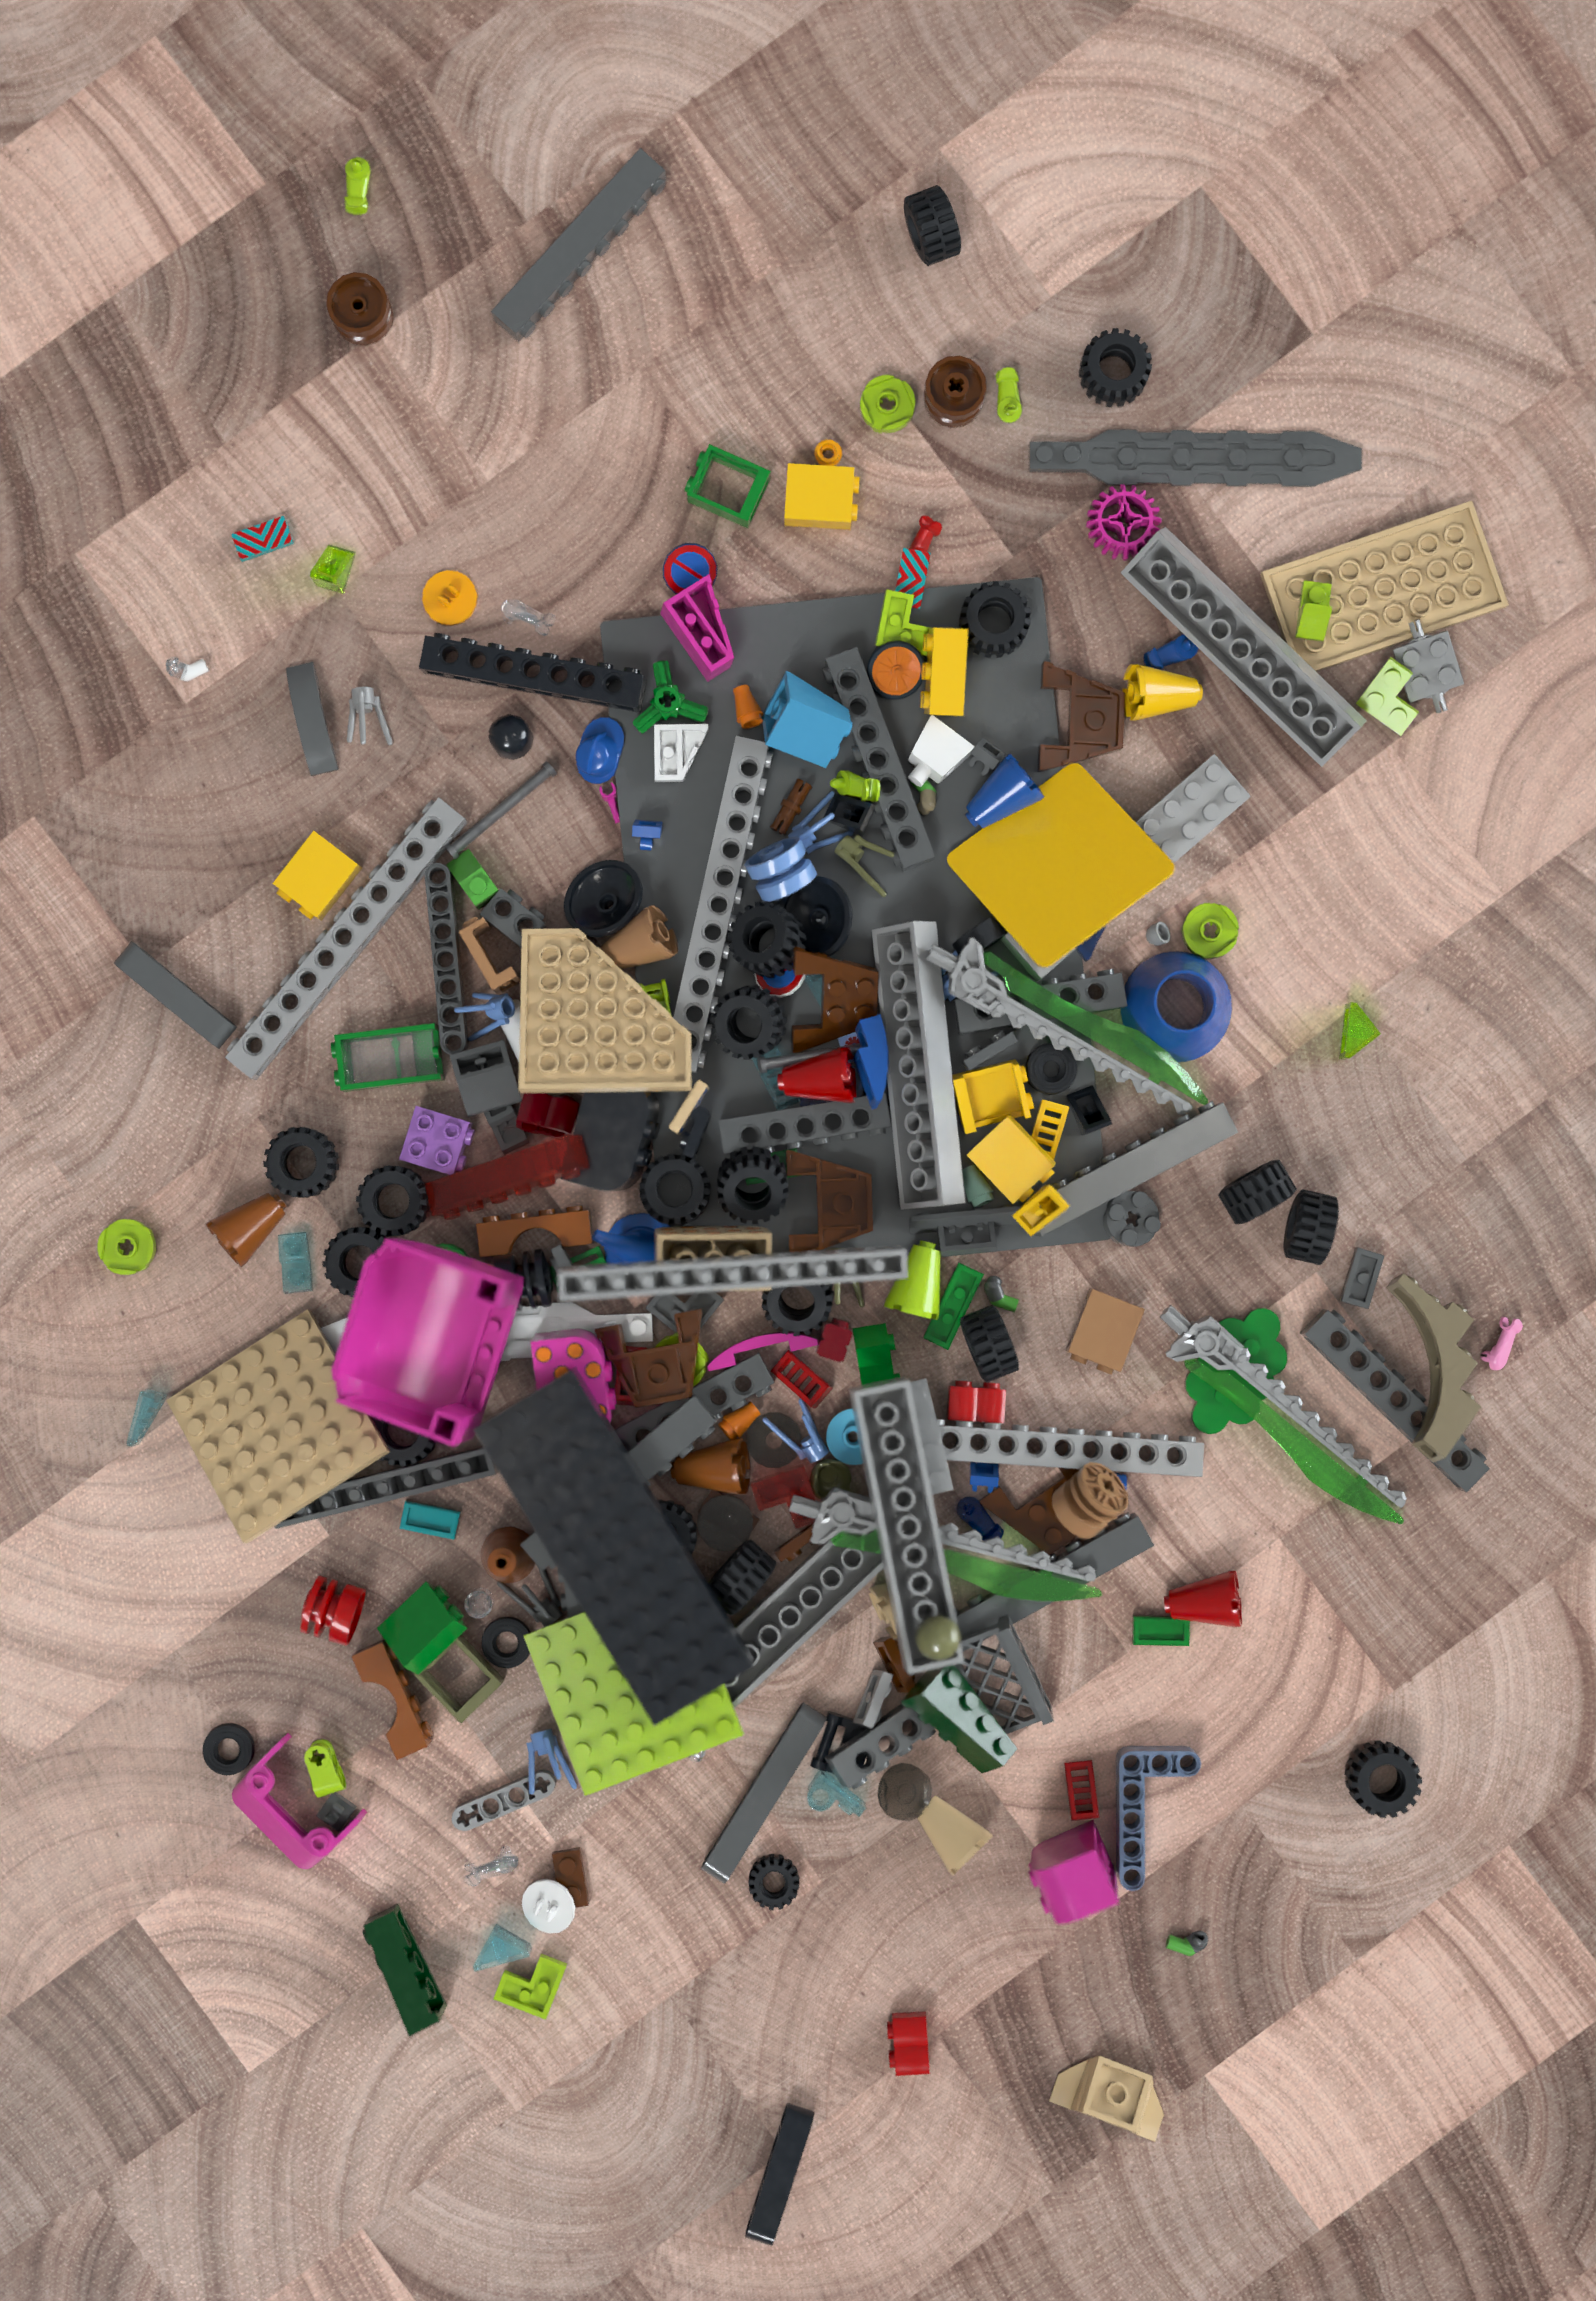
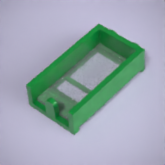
M435 1023L334 1035L335 1042H331L333 1059L337 1058L338 1070H334V1080L336 1087L340 1086V1091L349 1092L445 1081L439 1027Z

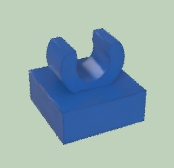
M634 820L632 836L641 837L640 850L652 849L653 838L661 837L663 822Z
M970 1462L969 1475L973 1492H977L978 1485L988 1486V1493H991L994 1487H998L999 1464Z

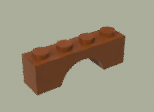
M583 1205L566 1207L567 1213L556 1214L555 1209L538 1211L539 1216L528 1217L527 1212L510 1214V1220L500 1221L499 1216L483 1217V1223L476 1224L480 1257L511 1254L513 1245L518 1237L534 1228H542L552 1232L559 1238L564 1247L594 1244V1240H592L593 1231L590 1210L583 1211Z
M385 1639L355 1652L351 1657L362 1682H372L384 1686L395 1699L397 1705L396 1720L385 1735L396 1760L428 1747L432 1742L430 1737H433L431 1727L427 1721L423 1722L419 1713L421 1711L420 1702L416 1695H411L408 1685H410L409 1677L404 1669L400 1670L396 1661L398 1658Z

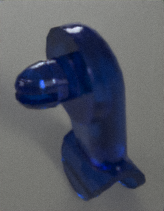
M969 1496L959 1501L957 1505L959 1517L981 1534L983 1541L997 1536L1000 1539L1002 1538L1004 1530L998 1523L995 1524L979 1500Z

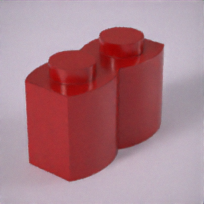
M955 1380V1386L948 1385L946 1419L1004 1423L1006 1389H1000V1383L983 1382V1387H972V1381Z
M926 2011L892 2013V2021H887L888 2039H893L894 2050H889V2067L895 2068L896 2076L930 2074Z

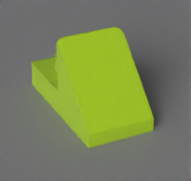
M1305 580L1302 582L1295 638L1324 641L1332 612V606H1329L1332 584Z

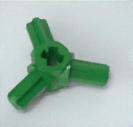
M668 661L653 663L657 688L653 690L654 698L649 701L651 706L633 720L634 727L643 734L661 718L666 721L669 717L678 718L679 715L704 722L708 715V707L686 700L685 694L679 693L678 686L673 685ZM665 697L671 698V707H665Z

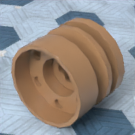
M1095 1462L1085 1464L1080 1471L1073 1475L1072 1479L1062 1484L1052 1496V1507L1062 1525L1072 1534L1087 1539L1096 1536L1109 1522L1123 1513L1129 1504L1127 1491L1118 1476L1108 1467Z

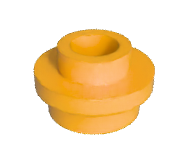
M823 440L815 448V460L819 465L836 466L841 461L842 449L834 440ZM828 450L833 453V457L829 459L823 456V453Z

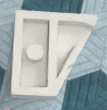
M708 724L654 725L655 782L684 781L708 732Z

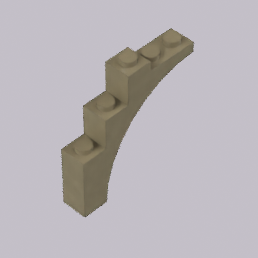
M1403 1273L1392 1279L1386 1288L1402 1303L1417 1326L1429 1361L1431 1383L1428 1408L1422 1426L1412 1445L1429 1460L1436 1462L1446 1458L1481 1409V1406L1475 1402L1472 1394L1460 1389L1478 1364L1471 1358L1472 1356L1469 1351L1457 1346V1343L1474 1319L1459 1304L1451 1302L1442 1306L1438 1298L1426 1293L1419 1287L1418 1282L1414 1278Z

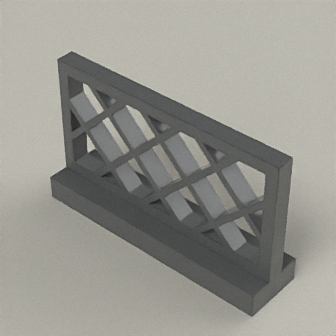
M1009 1615L998 1618V1623L961 1637V1647L967 1646L973 1648L974 1651L970 1660L964 1658V1662L954 1665L973 1690L974 1688L978 1689L975 1693L979 1698L982 1691L996 1695L992 1706L984 1705L992 1715L995 1714L1007 1718L1005 1725L1001 1726L1006 1734L1042 1721L1043 1725L1054 1722L1051 1703ZM996 1634L999 1640L996 1650L982 1645L984 1638ZM979 1651L993 1656L989 1666L974 1662ZM997 1658L1009 1661L1010 1667L1007 1673L993 1668ZM971 1668L985 1672L981 1683L969 1679L968 1674ZM990 1674L1004 1679L1000 1689L985 1685ZM1008 1681L1021 1686L1018 1696L1004 1692ZM1001 1698L1015 1702L1010 1713L997 1708ZM1020 1704L1030 1707L1033 1711V1715L1025 1718L1015 1715Z

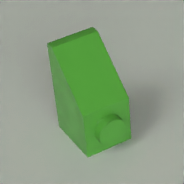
M469 848L461 853L457 859H453L446 864L457 882L479 910L486 906L499 891Z

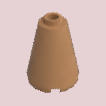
M651 905L637 914L625 927L600 946V949L622 970L670 959L678 953V942L673 928L667 930L664 922L668 921L666 916L659 908Z

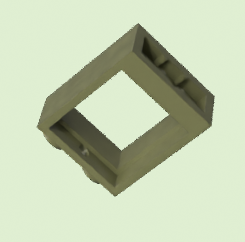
M462 1634L419 1675L414 1674L460 1723L469 1717L505 1680ZM455 1644L489 1678L463 1705L428 1671Z

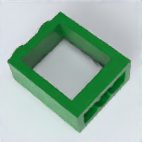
M709 444L706 452L701 451L697 459L696 467L699 468L695 477L690 476L684 491L687 492V500L695 506L749 529L771 480V471ZM714 461L755 479L740 513L699 495Z

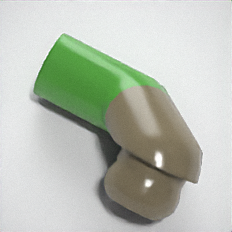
M926 780L922 787L910 781L920 792V802L916 805L918 812L922 815H928L936 807V789L928 780Z

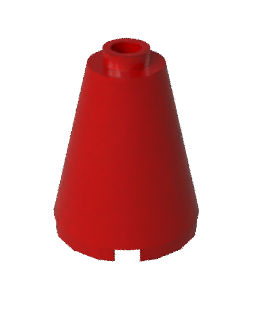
M843 1046L783 1067L782 1073L777 1076L779 1090H784L786 1096L854 1103V1098H856L857 1094L855 1068H852L851 1063H848V1060H853L850 1047Z
M1227 1571L1169 1590V1596H1164L1165 1612L1171 1613L1172 1619L1234 1628L1242 1627V1607L1236 1571Z

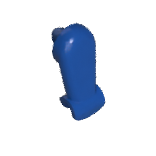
M1183 634L1158 649L1154 647L1146 652L1143 656L1144 664L1147 667L1162 670L1164 666L1191 659L1198 652V647Z

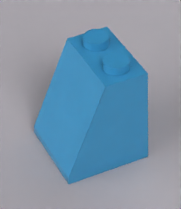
M788 671L785 672L762 716L765 745L824 768L827 767L831 759L834 760L840 749V742L843 737L849 735L852 729L848 708Z

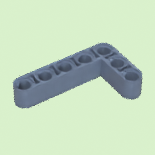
M1125 1746L1117 1752L1116 1873L1121 1885L1129 1891L1140 1889L1145 1881V1777H1190L1196 1775L1201 1768V1760L1196 1752L1188 1746ZM1129 1755L1136 1756V1764L1133 1767L1123 1766L1125 1757ZM1157 1755L1165 1757V1762L1161 1767H1153L1151 1764L1152 1759ZM1185 1755L1193 1756V1762L1189 1767L1180 1766V1760ZM1136 1784L1137 1791L1135 1794L1130 1796L1123 1794L1126 1785ZM1129 1812L1137 1814V1819L1132 1824L1123 1822L1124 1816ZM1128 1841L1137 1842V1848L1133 1852L1123 1850L1124 1845ZM1127 1870H1136L1138 1873L1135 1879L1130 1881L1124 1879V1874Z

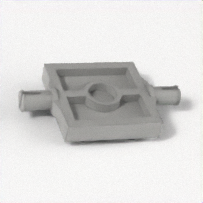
M1420 619L1415 620L1416 628L1413 621L1408 623L1413 639L1406 645L1392 650L1395 660L1413 672V675L1404 685L1409 703L1423 698H1432L1436 714L1448 710L1443 694L1449 689L1463 685L1464 681L1448 631L1445 630L1434 635H1424Z

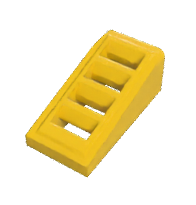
M1041 1100L1031 1137L1037 1143L1051 1146L1050 1152L1046 1151V1153L1054 1160L1069 1107ZM1045 1110L1059 1113V1119L1044 1115ZM1042 1121L1056 1124V1130L1041 1126ZM1042 1132L1053 1135V1141L1038 1137V1133Z

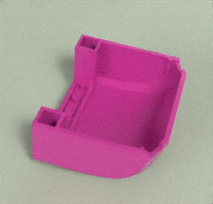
M388 1238L365 1261L332 1367L333 1381L336 1382L338 1396L336 1402L445 1444L456 1446L473 1439L476 1434L474 1429L481 1424L523 1291V1277L436 1246L416 1241Z

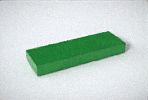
M958 1262L940 1300L938 1320L931 1319L923 1336L924 1339L949 1350L960 1327V1318L965 1316L984 1274Z

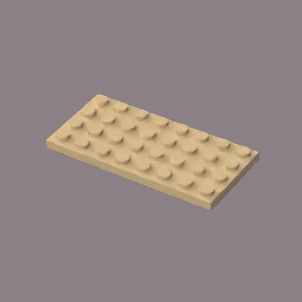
M1472 501L1268 569L1260 574L1283 640L1316 672L1412 640L1413 636L1408 625L1409 622L1413 621L1416 628L1415 620L1420 619L1423 633L1427 635L1506 608L1509 605ZM1304 580L1332 584L1329 606H1332V612L1324 641L1295 638L1301 587Z

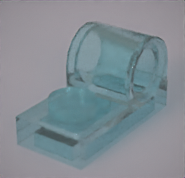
M819 1770L807 1788L809 1806L816 1811H825L832 1806L835 1800H838L839 1808L850 1816L854 1813L860 1817L866 1809V1803L848 1788L842 1787L840 1782L826 1771ZM817 1789H823L828 1793V1796L823 1801H817L812 1796L813 1792Z

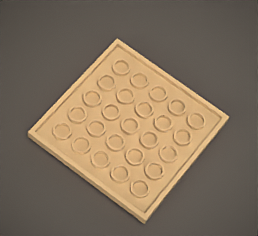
M308 1309L166 1400L240 1539L245 1544H248L390 1452L370 1415L336 1402V1398H338L336 1382L333 1381L332 1367L336 1354L314 1315Z

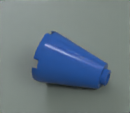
M1011 753L1005 756L966 806L969 812L965 816L975 828L978 825L985 828L1045 797L1028 773L1018 765L1019 762Z

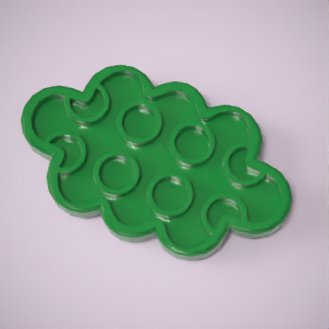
M1256 1308L1250 1311L1243 1321L1236 1318H1225L1218 1322L1244 1346L1243 1348H1248L1251 1355L1249 1363L1265 1364L1268 1370L1267 1379H1274L1273 1376L1281 1373L1285 1368L1287 1352L1276 1341L1281 1327L1280 1320L1273 1311L1265 1308ZM1198 1357V1366L1189 1371L1184 1381L1187 1394L1196 1401L1191 1412L1194 1426L1203 1433L1216 1434L1222 1431L1229 1421L1239 1425L1253 1421L1259 1412V1401L1267 1397L1233 1369L1217 1370Z

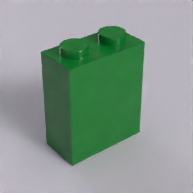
M427 1581L377 1627L403 1667L417 1675L467 1629V1626L462 1621L463 1613L454 1604L451 1605L448 1599L450 1596L447 1591L440 1585L435 1587Z

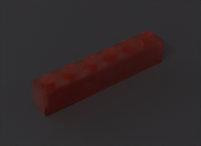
M566 1134L425 1183L432 1216L444 1217V1220H452L461 1217L460 1212L482 1210L486 1203L499 1204L506 1202L509 1195L522 1196L531 1193V1188L539 1186V1188L553 1186L556 1184V1179L563 1177L564 1180L579 1177L580 1171L590 1167L582 1135Z

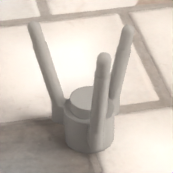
M372 687L353 688L351 690L352 699H349L350 712L347 742H352L355 715L359 713L360 743L362 745L366 743L365 714L373 712L374 707L387 744L392 745L393 741L380 706V697L374 696V689Z

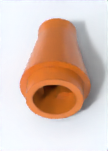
M740 685L734 688L737 723L741 724L743 729H750L760 725L763 722V712L751 693L749 685Z
M750 1401L745 1406L723 1416V1420L718 1425L730 1440L741 1438L761 1413Z

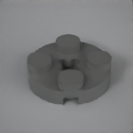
M1127 1191L1109 1200L1106 1205L1108 1207L1106 1214L1103 1215L1104 1229L1107 1235L1116 1243L1129 1247L1141 1246L1149 1242L1160 1229L1161 1223L1157 1206L1144 1192ZM1129 1211L1137 1216L1135 1225L1126 1223Z

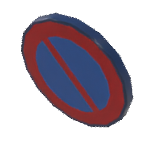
M683 543L674 547L666 555L663 562V578L666 585L675 594L680 593L708 574H710L712 586L717 578V563L714 555L705 546L698 543Z

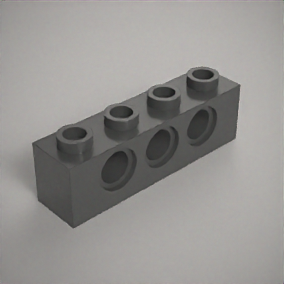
M900 1704L880 1718L873 1729L866 1728L824 1758L842 1787L856 1789L867 1781L866 1777L874 1771L879 1773L890 1765L889 1760L896 1755L901 1757L913 1749L912 1744L920 1738L924 1741L936 1733L935 1728L930 1723L924 1724L918 1718L919 1714L911 1707L907 1709L903 1704ZM909 1719L912 1723V1730L909 1734L905 1735L902 1732V1724ZM886 1735L890 1741L889 1747L881 1751L879 1740ZM860 1752H864L867 1757L866 1763L862 1767H858L856 1764V1756Z

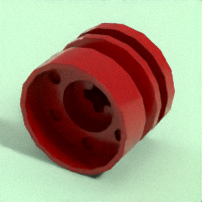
M319 1575L306 1596L301 1614L300 1632L309 1634L315 1624L314 1637L319 1638L325 1628L329 1627V1641L348 1646L361 1616L366 1589L347 1584L340 1595L337 1594L338 1580H331L326 1590L327 1577Z

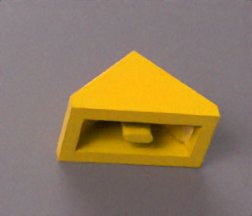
M1051 1185L1042 1186L1012 1216L1030 1236H1033L1068 1209L1069 1205Z

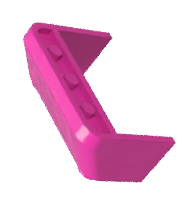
M287 1733L239 1781L232 1791V1799L235 1805L297 1867L310 1869L328 1855L360 1823L367 1812L362 1809L336 1836L324 1827L314 1828L308 1833L269 1794L275 1780L273 1773L264 1764L292 1737Z

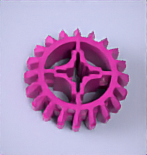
M1124 484L1120 485L1119 492L1113 486L1109 488L1108 494L1102 491L1099 494L1100 501L1093 500L1091 505L1094 509L1088 510L1087 513L1091 520L1086 522V527L1093 529L1088 533V537L1091 539L1098 538L1093 544L1094 548L1103 545L1104 548L1101 554L1106 555L1108 550L1113 552L1111 556L1113 560H1116L1118 553L1122 554L1123 561H1127L1129 553L1134 558L1139 550L1160 530L1157 525L1161 524L1162 518L1155 516L1160 511L1159 507H1150L1154 502V498L1151 497L1145 500V490H1142L1139 495L1136 494L1135 485H1132L1129 492L1126 491ZM1119 503L1117 514L1109 515L1108 518L1102 519V514L1108 507ZM1129 504L1136 507L1142 514L1133 513L1130 510ZM1122 514L1123 518L1125 519V523H1129L1126 528V531L1125 527H1123V523L1119 522L1122 517ZM1139 527H1146L1145 533L1139 539L1129 542L1131 531L1138 530ZM1106 531L1116 533L1119 541L1112 539Z

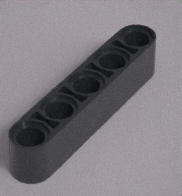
M790 2103L786 2104L747 2224L745 2238L773 2246L811 2130L814 2111Z

